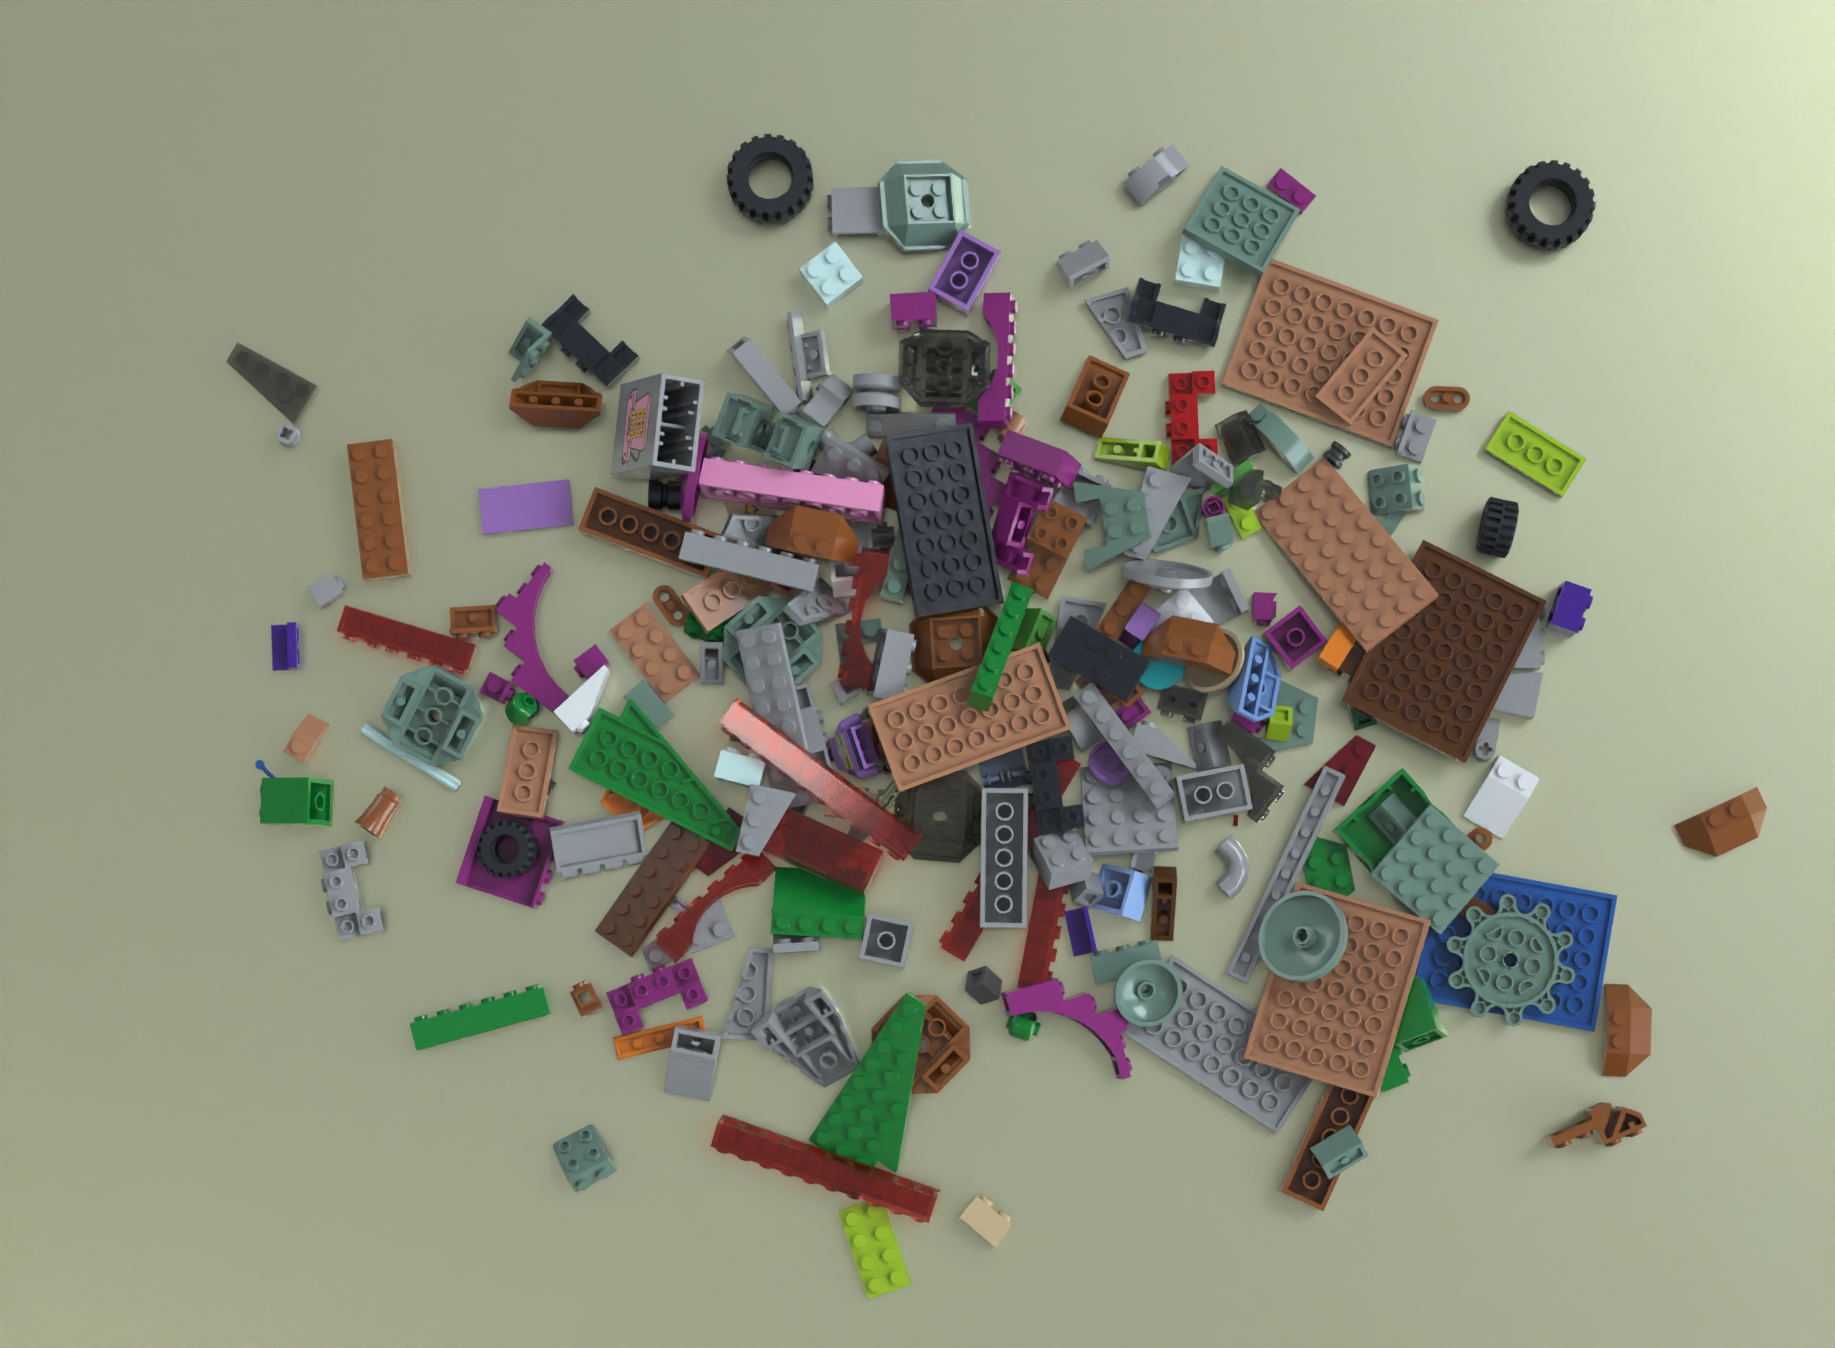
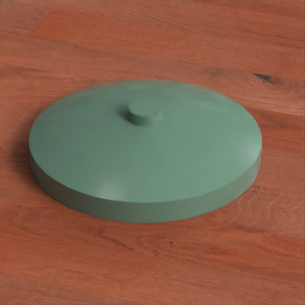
M1297 891L1279 899L1266 913L1259 930V950L1267 967L1281 978L1297 983L1314 981L1329 973L1342 958L1348 940V926L1342 910L1330 898L1314 891Z

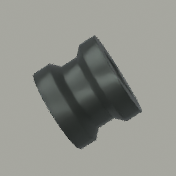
M1334 441L1331 444V449L1325 451L1322 456L1332 466L1340 469L1343 466L1342 462L1345 459H1349L1351 453L1340 443Z

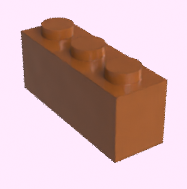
M1129 580L1096 630L1117 641L1152 587Z

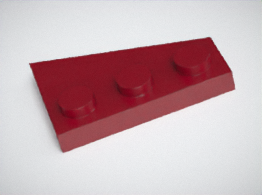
M1355 735L1324 765L1346 775L1334 801L1342 806H1345L1376 745L1358 735ZM1324 766L1304 786L1313 790Z
M729 807L726 812L741 829L743 816ZM706 839L711 845L695 868L708 877L740 854L736 852L738 841L731 852Z

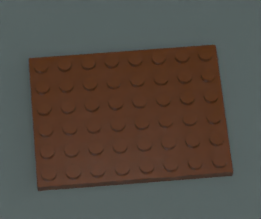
M1423 540L1412 563L1439 594V597L1365 653L1341 702L1465 764L1547 601Z

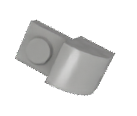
M1072 696L1064 701L1062 704L1071 729L1068 731L1080 750L1083 752L1101 741L1093 723L1075 698Z

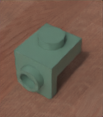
M705 425L700 431L709 433L708 442L714 447L706 458L710 459L712 456L721 458L725 454L724 449L726 445L720 438L711 435L714 429L713 426L709 428Z

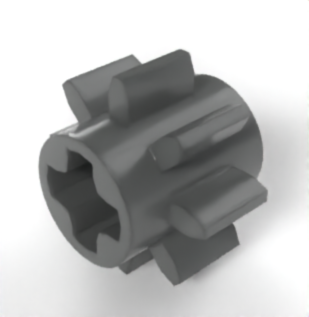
M883 522L882 525L876 524L877 528L871 529L873 546L879 545L880 550L891 549L890 544L895 541L894 526L888 527L887 522Z

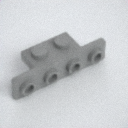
M790 311L787 312V327L791 337L790 349L794 359L793 371L797 380L796 393L800 401L810 402L813 398L811 379L831 375L825 331L818 330L804 333L802 314Z

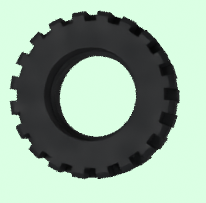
M764 134L765 137L758 138L757 135L752 137V141L749 143L746 141L742 143L740 150H735L732 155V161L729 162L727 167L729 194L734 205L739 208V211L744 216L748 215L750 220L755 222L760 220L763 224L775 221L776 224L783 223L782 220L787 218L791 220L795 217L794 214L797 212L801 213L805 208V203L809 202L811 198V191L814 185L811 163L802 147L799 148L792 139L788 141L782 135L772 137L771 134ZM766 160H776L784 163L790 170L792 177L788 191L772 199L757 196L749 185V175L758 163Z
M1551 160L1550 163L1541 161L1535 166L1531 165L1516 178L1506 198L1507 207L1505 212L1506 216H1509L1508 224L1510 228L1515 229L1516 232L1514 234L1518 239L1522 237L1526 240L1524 244L1528 246L1531 244L1536 245L1538 250L1549 248V251H1554L1559 247L1563 249L1572 242L1577 241L1588 228L1594 216L1593 211L1595 210L1596 202L1593 201V197L1595 194L1594 190L1588 186L1590 181L1587 177L1582 178L1580 175L1582 172L1578 168L1573 170L1570 168L1571 164L1564 162L1561 165L1558 164V160ZM1551 186L1565 193L1571 204V212L1566 221L1559 225H1548L1540 222L1533 215L1529 201L1532 193L1539 187Z

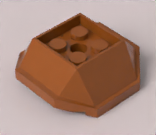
M985 606L915 618L909 624L910 634H914V640H916L915 651L911 653L912 671L924 682L930 683L981 664L998 617ZM953 638H959L963 642V646L960 649L955 650L950 647L949 643Z
M904 995L871 1028L872 1043ZM915 995L927 1003L921 1037L927 1040L928 1046L924 1051H919L912 1094L939 1093L970 1060V1027L937 995Z

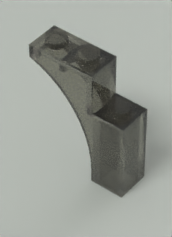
M1228 718L1216 736L1226 743L1236 753L1242 764H1244L1250 783L1253 808L1248 811L1247 816L1257 823L1259 820L1263 821L1270 812L1268 807L1273 801L1276 803L1284 793L1282 791L1284 786L1262 770L1264 767L1268 768L1275 760L1273 755L1276 751L1233 719Z

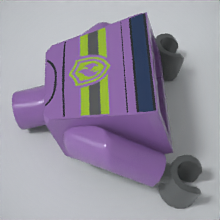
M867 707L863 709L861 714L856 713L839 723L835 730V736L829 739L831 747L827 751L829 759L836 762L839 770H847L849 774L858 778L879 775V772L890 775L892 774L891 771L886 768L887 760L882 765L877 766L880 763L867 723L862 722V720H869L871 718L868 715Z

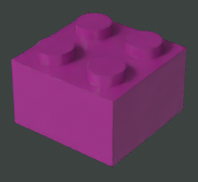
M935 291L890 294L892 329H896L897 332H908L910 328L919 327L920 331H928L937 326Z
M1300 605L1262 634L1266 642L1272 645L1273 651L1289 672L1328 642Z

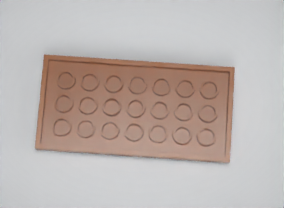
M1325 457L1254 511L1261 525L1366 653L1439 597L1435 589Z
M1040 642L1009 654L988 712L966 705L981 664L867 705L898 792L1071 729Z

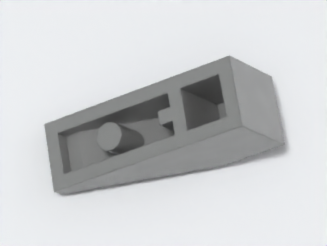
M1142 720L1141 724H1136L1133 738L1148 757L1195 770L1197 764L1162 731L1155 728L1154 723Z

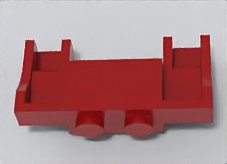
M1215 371L1169 373V401H1165V415L1169 414L1170 423H1166V437H1170L1171 465L1175 464L1198 443L1218 455L1217 438L1199 439L1197 396L1215 395Z

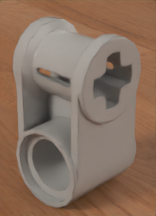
M1488 718L1473 748V755L1480 762L1489 761L1496 752L1500 719ZM1483 745L1486 746V750L1490 751L1486 756H1483V752L1479 751Z

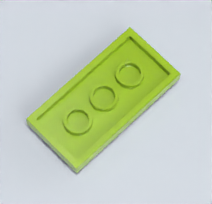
M1508 411L1484 449L1561 498L1587 459Z
M882 1196L838 1211L868 1300L911 1285L912 1283Z

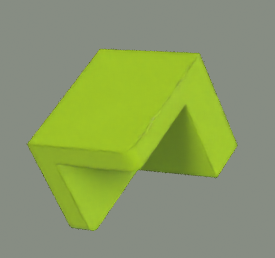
M1276 705L1274 716L1266 719L1265 739L1288 741L1292 728L1293 707Z

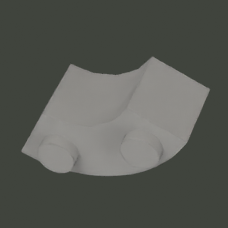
M1174 145L1166 149L1162 146L1153 154L1154 158L1141 168L1136 166L1128 173L1129 178L1123 184L1139 204L1151 199L1161 189L1177 179L1190 166Z
M834 374L827 380L823 378L815 388L817 390L815 396L807 405L803 404L796 412L798 417L825 427V429L830 425V420L838 410L841 411L854 392V389Z

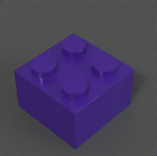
M1564 581L1560 584L1545 629L1568 637L1582 631L1586 620L1583 614L1586 609L1589 610L1593 600V596H1590L1592 589L1569 581Z

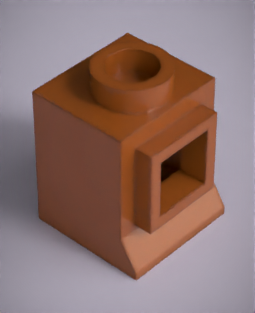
M584 980L572 986L574 991L570 992L581 1017H585L587 1014L604 1007L592 982L586 984ZM588 990L592 1001L582 1005L578 995Z

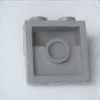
M1082 466L1074 482L1112 486L1108 484L1109 480L1098 474L1094 477L1088 474L1089 470ZM1073 485L1071 489L1066 487L1059 489L1053 500L1088 517L1085 524L1091 527L1101 509L1100 500L1076 503Z

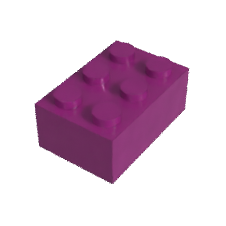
M1007 430L997 453L1003 459L1002 463L1011 467L1010 470L1021 474L1026 472L1030 474L1029 477L1040 482L1044 479L1049 481L1051 486L1062 489V487L1071 489L1082 465L1065 450L1011 430Z

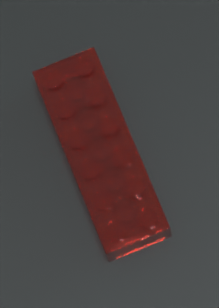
M787 808L763 851L864 897L884 856L883 850L790 808Z

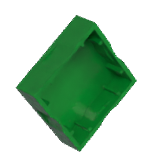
M1403 768L1332 830L1370 873L1394 845L1368 815L1393 792L1416 818L1431 804L1449 820L1442 811L1430 802L1425 792ZM1383 887L1391 895L1393 899L1396 898L1385 887Z

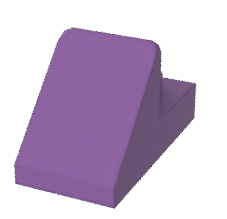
M1142 602L1125 626L1118 640L1134 650L1141 641H1144L1162 614Z

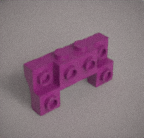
M1009 473L992 529L998 565L1016 574L1028 575L1034 553L1025 549L1024 544L1035 509L1048 510L1054 488L1043 482L1034 481L1021 473Z
M692 958L666 968L663 964L651 969L653 973L645 977L643 973L630 978V983L606 993L622 1036L644 1027L638 1010L679 993L687 1010L709 1001Z

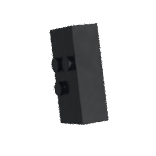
M1071 615L1048 653V657L1127 703L1151 664L1149 660Z

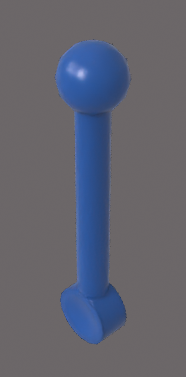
M262 760L256 761V768L262 769L269 778H276L265 767Z

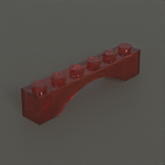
M862 547L861 553L857 552L855 566L859 567L858 575H853L851 589H855L854 598L850 597L848 611H852L851 620H846L844 633L848 634L847 642L842 643L841 656H845L844 664H839L837 678H841V685L869 689L872 662L867 656L861 640V618L869 596L887 576L890 553L887 550Z
M762 852L759 857L743 854L741 856L742 861L737 866L731 865L724 872L725 877L720 882L715 880L707 888L709 892L705 896L701 897L699 895L690 904L692 908L686 913L684 911L680 912L673 919L675 923L669 929L664 927L656 935L658 937L656 945L674 964L692 949L693 936L697 925L712 904L735 890L760 886L776 871L774 864Z

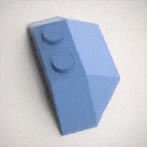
M1251 636L1244 647L1243 667L1237 678L1229 686L1226 703L1237 714L1255 723L1274 716L1281 675L1272 654V645L1255 636Z

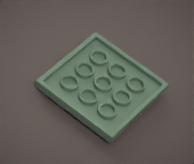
M1221 166L1185 225L1182 234L1262 277L1301 209Z
M1429 804L1372 870L1370 875L1414 914L1430 920L1429 927L1440 935L1500 864Z

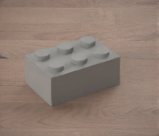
M880 628L866 695L886 699L907 690V685L904 682L906 675L909 676L911 671L910 654L914 653L916 648L914 634Z

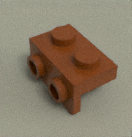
M496 605L450 608V634L452 636L456 635V639H468L471 634H478L479 638L492 637V633H498Z

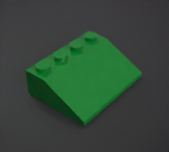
M776 867L771 936L863 941L867 872L834 870L825 880H822L800 868Z

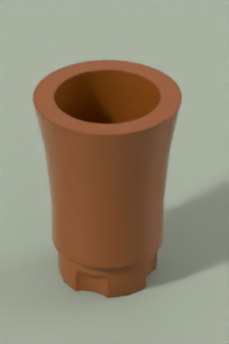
M384 786L380 794L376 795L372 803L355 823L373 836L382 839L389 822L399 808L398 805L403 798Z

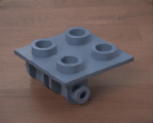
M1022 747L978 763L984 788H1013L1027 784L1025 771L1028 770Z

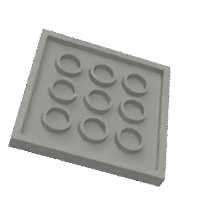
M1153 763L1174 791L1172 763ZM1080 767L1085 846L1090 856L1178 851L1174 797L1157 809L1132 774L1122 783L1107 785L1095 780L1090 774L1089 767Z

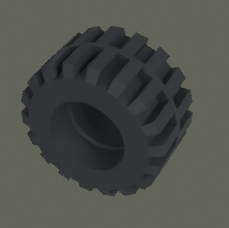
M1490 497L1486 501L1476 541L1478 553L1506 558L1513 543L1518 521L1519 506L1517 502Z
M515 820L498 821L486 828L487 831L480 835L482 839L481 842L477 843V847H480L477 855L478 857L481 856L482 860L479 862L482 866L485 865V870L488 873H493V876L513 878L524 875L528 869H532L534 866L533 862L538 859V856H536V852H539V847H536L538 839L533 836V830L528 829L524 823H519V821ZM506 835L515 838L519 845V854L511 863L504 862L497 852L500 839Z

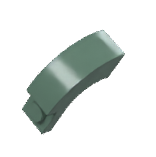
M1261 404L1244 418L1246 424L1261 435L1276 450L1283 462L1296 473H1299L1314 459L1300 438L1274 412L1268 411Z

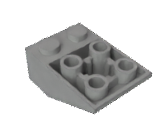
M676 1025L664 1092L706 1101L710 1100L722 1033Z

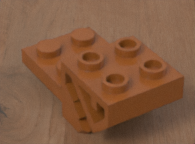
M1051 500L1048 510L1040 509L1024 544L1025 549L1034 553L1028 575L1016 574L1011 571L1007 580L1034 589L1033 593L1048 599L1088 517Z
M1600 1102L1582 1110L1586 1119L1544 1138L1548 1146L1560 1149L1572 1144L1571 1139L1575 1137L1576 1139H1583L1593 1134L1597 1144L1611 1147L1621 1143L1620 1138L1624 1136H1630L1631 1138L1643 1133L1642 1128L1647 1125L1642 1114L1637 1111L1616 1106L1614 1109L1610 1103Z

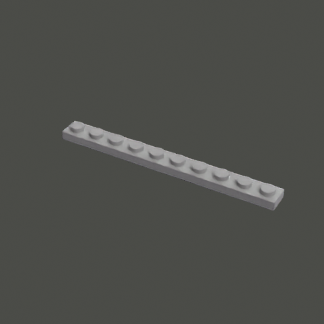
M1324 766L1226 974L1245 983L1249 982L1261 957L1258 942L1261 923L1268 910L1279 899L1291 893L1346 775Z

